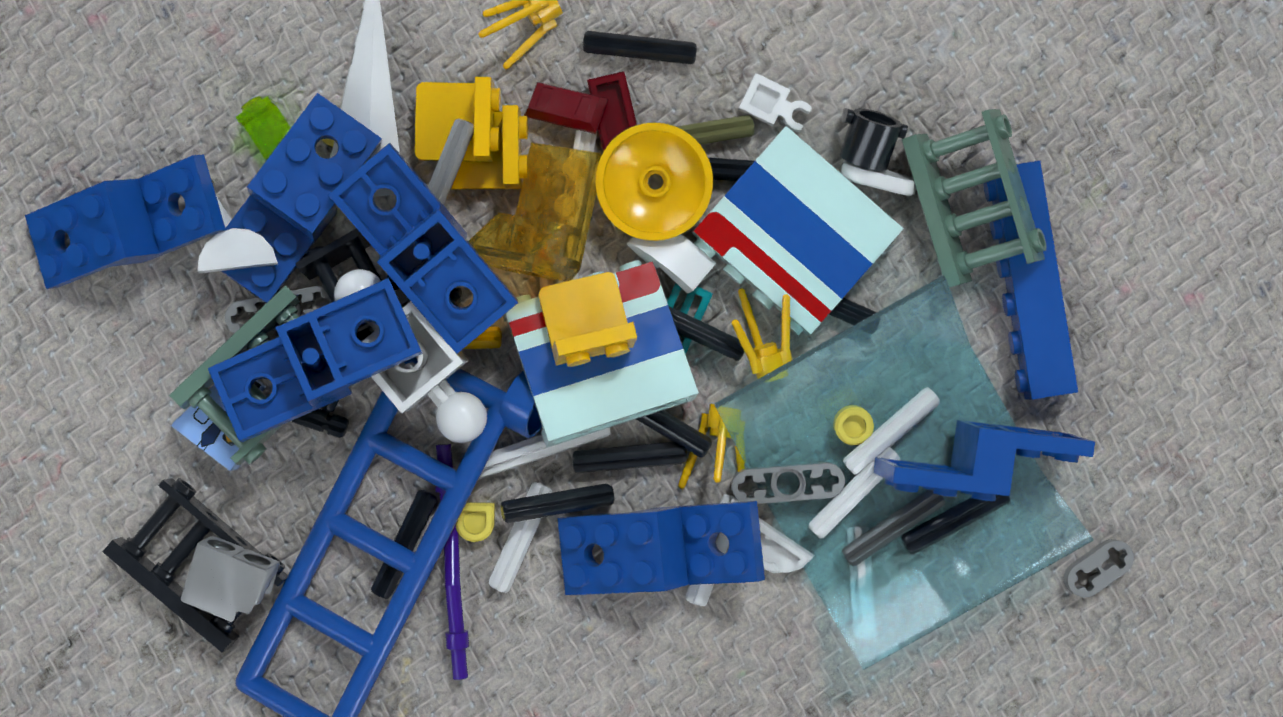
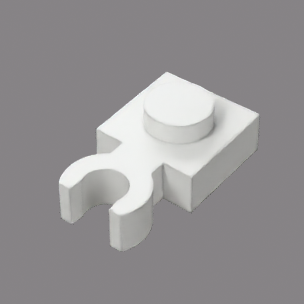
M755 73L738 110L771 126L774 125L777 117L784 119V123L789 129L794 132H800L803 125L793 120L792 113L796 110H801L809 114L812 107L804 101H794L792 103L787 101L786 98L790 89Z

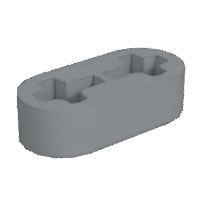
M1116 539L1103 541L1070 564L1064 573V584L1072 594L1080 597H1091L1129 571L1134 562V553L1125 542ZM1110 548L1116 551L1122 550L1123 554L1119 557L1121 561L1119 566L1109 563L1102 568L1101 564L1110 557L1108 553ZM1096 569L1097 572L1088 578V583L1090 584L1088 588L1080 585L1075 587L1074 583L1078 580L1076 573L1079 570L1089 573Z

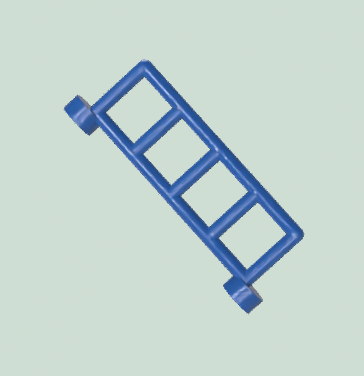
M414 357L410 360L405 361L404 363L408 364L413 362L414 364H417L418 360L416 357ZM460 368L446 379L455 392L473 394L481 400L487 409L486 426L483 432L471 441L457 470L388 434L387 431L398 409L383 391L380 393L236 677L235 684L239 691L283 717H330L263 677L292 618L295 617L362 656L332 717H358L504 428L507 427L526 438H532L543 427L524 370L514 379L507 392ZM376 454L446 491L415 552L346 515ZM334 535L404 573L374 634L367 632L304 596Z

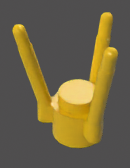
M511 0L482 12L484 17H490L523 6V9L479 31L478 35L480 38L495 33L525 17L529 18L533 26L541 24L504 62V69H509L544 34L558 26L555 18L563 14L557 0Z
M740 288L738 295L755 347L752 348L737 319L732 321V326L750 362L752 374H756L758 380L780 377L787 373L785 364L793 362L790 351V296L784 294L782 297L781 349H777L775 342L763 344L746 292L743 288Z
M710 404L708 414L702 413L698 431L706 435L708 428H710L709 435L718 437L713 477L716 483L721 481L726 438L732 439L733 432L737 471L745 469L742 434L744 419L739 418V407ZM691 452L678 483L680 489L685 488L698 457Z

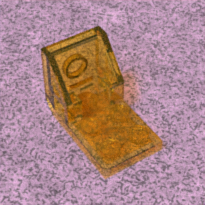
M531 142L528 154V178H523L516 215L499 212L468 242L489 267L561 282L572 280L581 268L597 193L595 183L596 171L602 154Z

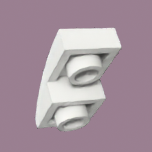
M682 234L658 241L631 237L626 243L646 263L653 261L655 269L660 267L687 294L694 291L716 264Z

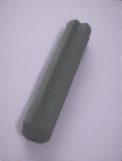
M926 490L842 549L843 556L851 566H857L944 506L945 500L943 496L933 494V490Z

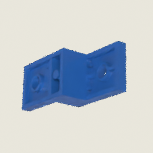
M317 93L249 183L247 189L250 196L226 227V230L232 228L249 229L263 236L273 248L278 265L220 272L267 303L279 292L296 269L295 263L304 258V255L310 250L336 215V204L328 194L371 158L382 143V138ZM320 140H334L338 145L337 154L332 158L320 157L315 151V147Z
M388 143L328 194L380 255L377 263L456 354L518 304V299L466 240L467 232L391 143ZM387 188L394 192L397 200L395 207L390 210H382L376 206L374 194L378 189ZM457 286L469 288L473 294L472 303L467 307L455 306L450 300V292L453 288Z
M204 154L192 155L138 179L103 181L25 215L46 289L59 288L109 267L144 263L226 230ZM180 195L185 201V209L182 212L178 205ZM66 233L68 234L70 239V245L68 247H66L65 244Z
M389 278L275 327L279 335L278 338L208 368V371L237 438L242 443L351 395L352 391L349 386L423 353ZM365 322H373L380 329L378 338L371 343H363L357 338V329ZM262 378L270 380L273 386L270 396L263 400L253 398L251 394L253 383Z
M957 420L951 466L875 457L873 473L885 478L884 484L894 486V489L900 491L918 492L919 486H922L924 489L933 490V494L957 497V492L960 490L961 493L972 495L971 498L995 501L996 495L1010 496L1015 454L1031 458H1040L1042 454L1054 457L1055 460L1078 463L1079 456L1093 457L1095 441L1065 432Z
M757 501L655 507L628 513L557 518L565 595L661 592L686 585L746 583L765 580ZM719 533H723L729 540V549L726 554L717 548L716 538ZM595 544L599 545L604 553V559L601 564L597 563L592 555Z

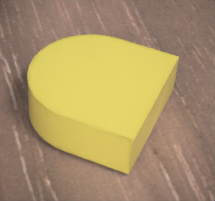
M467 502L455 524L459 535L471 542H479L486 539L492 533L495 526V503Z

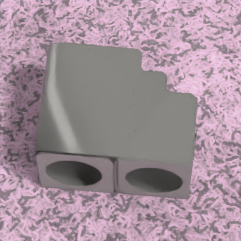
M210 536L197 543L180 600L232 622L235 619L236 612L251 613L253 606L262 602L264 593H271L280 562L249 549H244L221 538Z

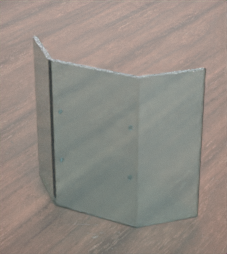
M944 275L714 404L747 468L830 462L842 470L845 477L844 487L855 475L847 469L843 459L858 446L842 442L835 434L833 428L835 415L845 406L857 405L864 408L873 419L874 432L926 387L930 388L938 396L940 404L890 447L899 455L900 460L951 466L957 420L1016 427L969 343ZM1016 454L1009 496L1010 502L1007 505L916 554H910L902 542V535H900L865 559L866 575L862 578H858L857 566H851L842 554V549L855 540V527L861 526L864 534L928 489L919 486L918 492L900 491L894 489V486L884 484L885 478H883L822 539L818 538L809 529L808 525L834 497L767 503L785 536L815 555L803 568L863 670L1094 541L1087 529L1041 471L1036 460ZM829 469L823 470V475L819 478H810V470L802 471L806 480L804 493L812 492L810 484H821L824 487V491L831 490V483L837 482V476H832ZM785 472L778 477L777 488L781 493L792 494L798 489L799 479L796 474ZM772 473L763 474L766 482H755L759 489H767L765 496L774 495L770 487ZM958 490L957 497L943 496L945 505L909 530L969 499L972 495L961 493Z

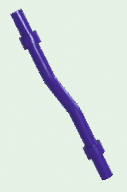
M451 444L436 445L437 460L453 468ZM435 486L436 492H440L441 502L446 491ZM455 525L444 546L445 592L449 631L445 633L446 649H449L451 652L453 679L462 680L468 678L466 648L469 647L468 630H464L460 585L459 533Z

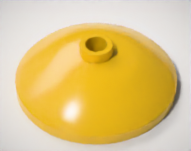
M644 123L623 131L606 147L597 166L596 192L601 208L618 229L638 239L651 241L666 240L686 232L702 217L712 196L713 172L706 152L690 134L676 126L665 123ZM654 174L660 175L663 179V185L659 189H652L649 185V178Z

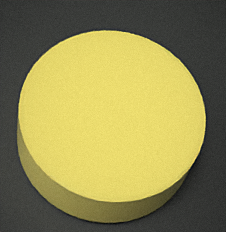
M848 405L840 409L835 415L833 428L835 434L845 444L860 445L872 435L874 423L871 415L864 408L857 405Z

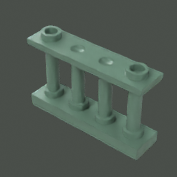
M1000 109L982 111L985 125L936 142L933 139H929L928 134H915L902 139L946 289L971 282L970 273L973 272V268L1024 253L1027 264L1045 259L1043 251H1046L1045 237L1041 229L1035 227L1009 141V137H1012V128L1005 114L1002 115ZM990 140L996 163L948 179L940 175L937 165L940 156ZM998 178L1002 179L1007 201L957 216L955 213L952 214L948 202L952 193ZM1013 215L1019 238L969 254L967 251H963L959 238L962 235V231Z
M286 285L169 395L181 408L186 410L190 405L193 408L199 407L239 448L231 457L237 465H241L245 461L250 465L256 461L267 449L263 443L281 426L241 443L237 438L228 414L210 397L211 391L208 388L214 382L208 368L268 342L269 336L266 333L277 323L282 325L299 317L296 314L298 310L295 306L300 301ZM253 383L251 387L252 397L258 400L266 399L267 397Z

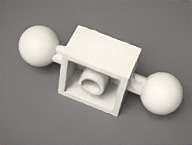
M356 269L349 271L338 280L334 290V299L337 301L381 280L377 275L368 270ZM410 301L402 309L423 354L416 356L417 364L413 362L405 364L403 362L371 377L401 414L409 411L428 395L438 407L436 423L442 435L457 443L472 441L483 432L486 426V409L479 398L467 392H455L446 381L447 378L467 363L468 359L461 351L456 354ZM367 322L374 332L363 340V343H371L378 338L380 329L377 324Z

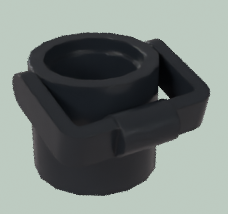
M844 108L840 121L849 124L840 156L847 162L864 169L886 171L898 137L902 139L906 137L908 125L902 124L897 119L878 111L862 108L855 110Z

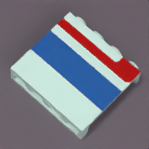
M785 126L696 227L692 235L697 238L694 244L707 256L712 258L716 255L727 264L723 271L735 282L741 284L745 280L756 290L752 296L768 310L775 306L782 313V297L784 294H788L790 296V330L799 336L802 331L807 335H811L904 228L791 129Z
M639 260L632 261L620 266V272L613 273L617 280L627 322H634L637 334L633 348H629L630 352L610 358L606 357V354L590 357V362L573 367H568L567 363L556 365L539 297L531 298L529 294L516 297L518 304L503 315L504 322L508 321L543 426L542 436L546 448L693 401L698 395V389L653 261L642 264ZM602 271V272H596V273L590 274V275H588V276H592V275H596V274H601V273H604V272H603V271Z

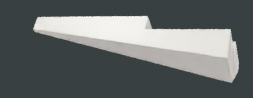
M364 0L359 31L356 34L354 43V54L351 67L348 70L340 109L382 138V143L371 156L372 158L388 143H391L399 154L400 150L380 0ZM335 141L329 158H332L338 152V145ZM381 188L375 192L374 197L395 194L390 189Z

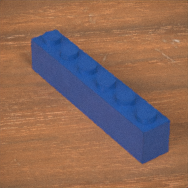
M1041 161L1017 164L1035 227L1041 229L1046 241V251H1043L1044 260L1027 264L1025 255L1022 253L996 261L999 278H1005L1007 293L1002 294L1004 313L1006 317L1011 316L1013 331L1008 334L1009 346L1012 355L1017 354L1020 369L1015 370L1018 393H1024L1025 400L1077 393L1078 386ZM1001 178L983 183L987 202L992 201L994 205L1008 200ZM1013 215L990 222L993 240H999V244L1019 238Z

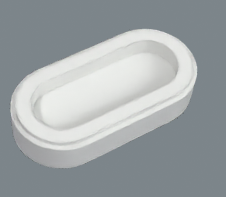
M843 161L840 173L851 182L906 196H912L916 192L913 177L889 170H868Z

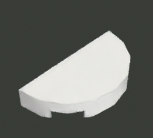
M232 228L217 233L206 242L199 255L198 273L278 265L273 248L263 236L249 229Z
M759 518L765 570L771 573H790L803 568L815 556Z

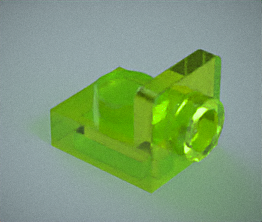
M261 96L249 100L241 107L243 112L237 115L236 119L244 126L264 159L267 160L290 130L291 125L274 100L269 96L263 99Z

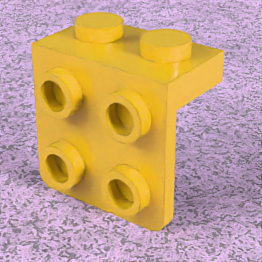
M475 77V83L422 82L417 85L415 155L419 160H439L453 123L459 118L474 124V133L463 161L493 162V151H499L500 128L494 127V112H500L501 90L500 88H495L491 77Z
M502 105V111L494 112V127L500 128L499 151H493V162L462 161L451 190L522 189V178H528V155H521V139H528V117L521 116L518 105Z
M605 272L544 286L540 289L538 297L556 365L567 363L568 367L578 366L590 362V357L606 354L608 358L616 357L630 352L629 348H633L637 339L634 322H627L617 280L613 273Z

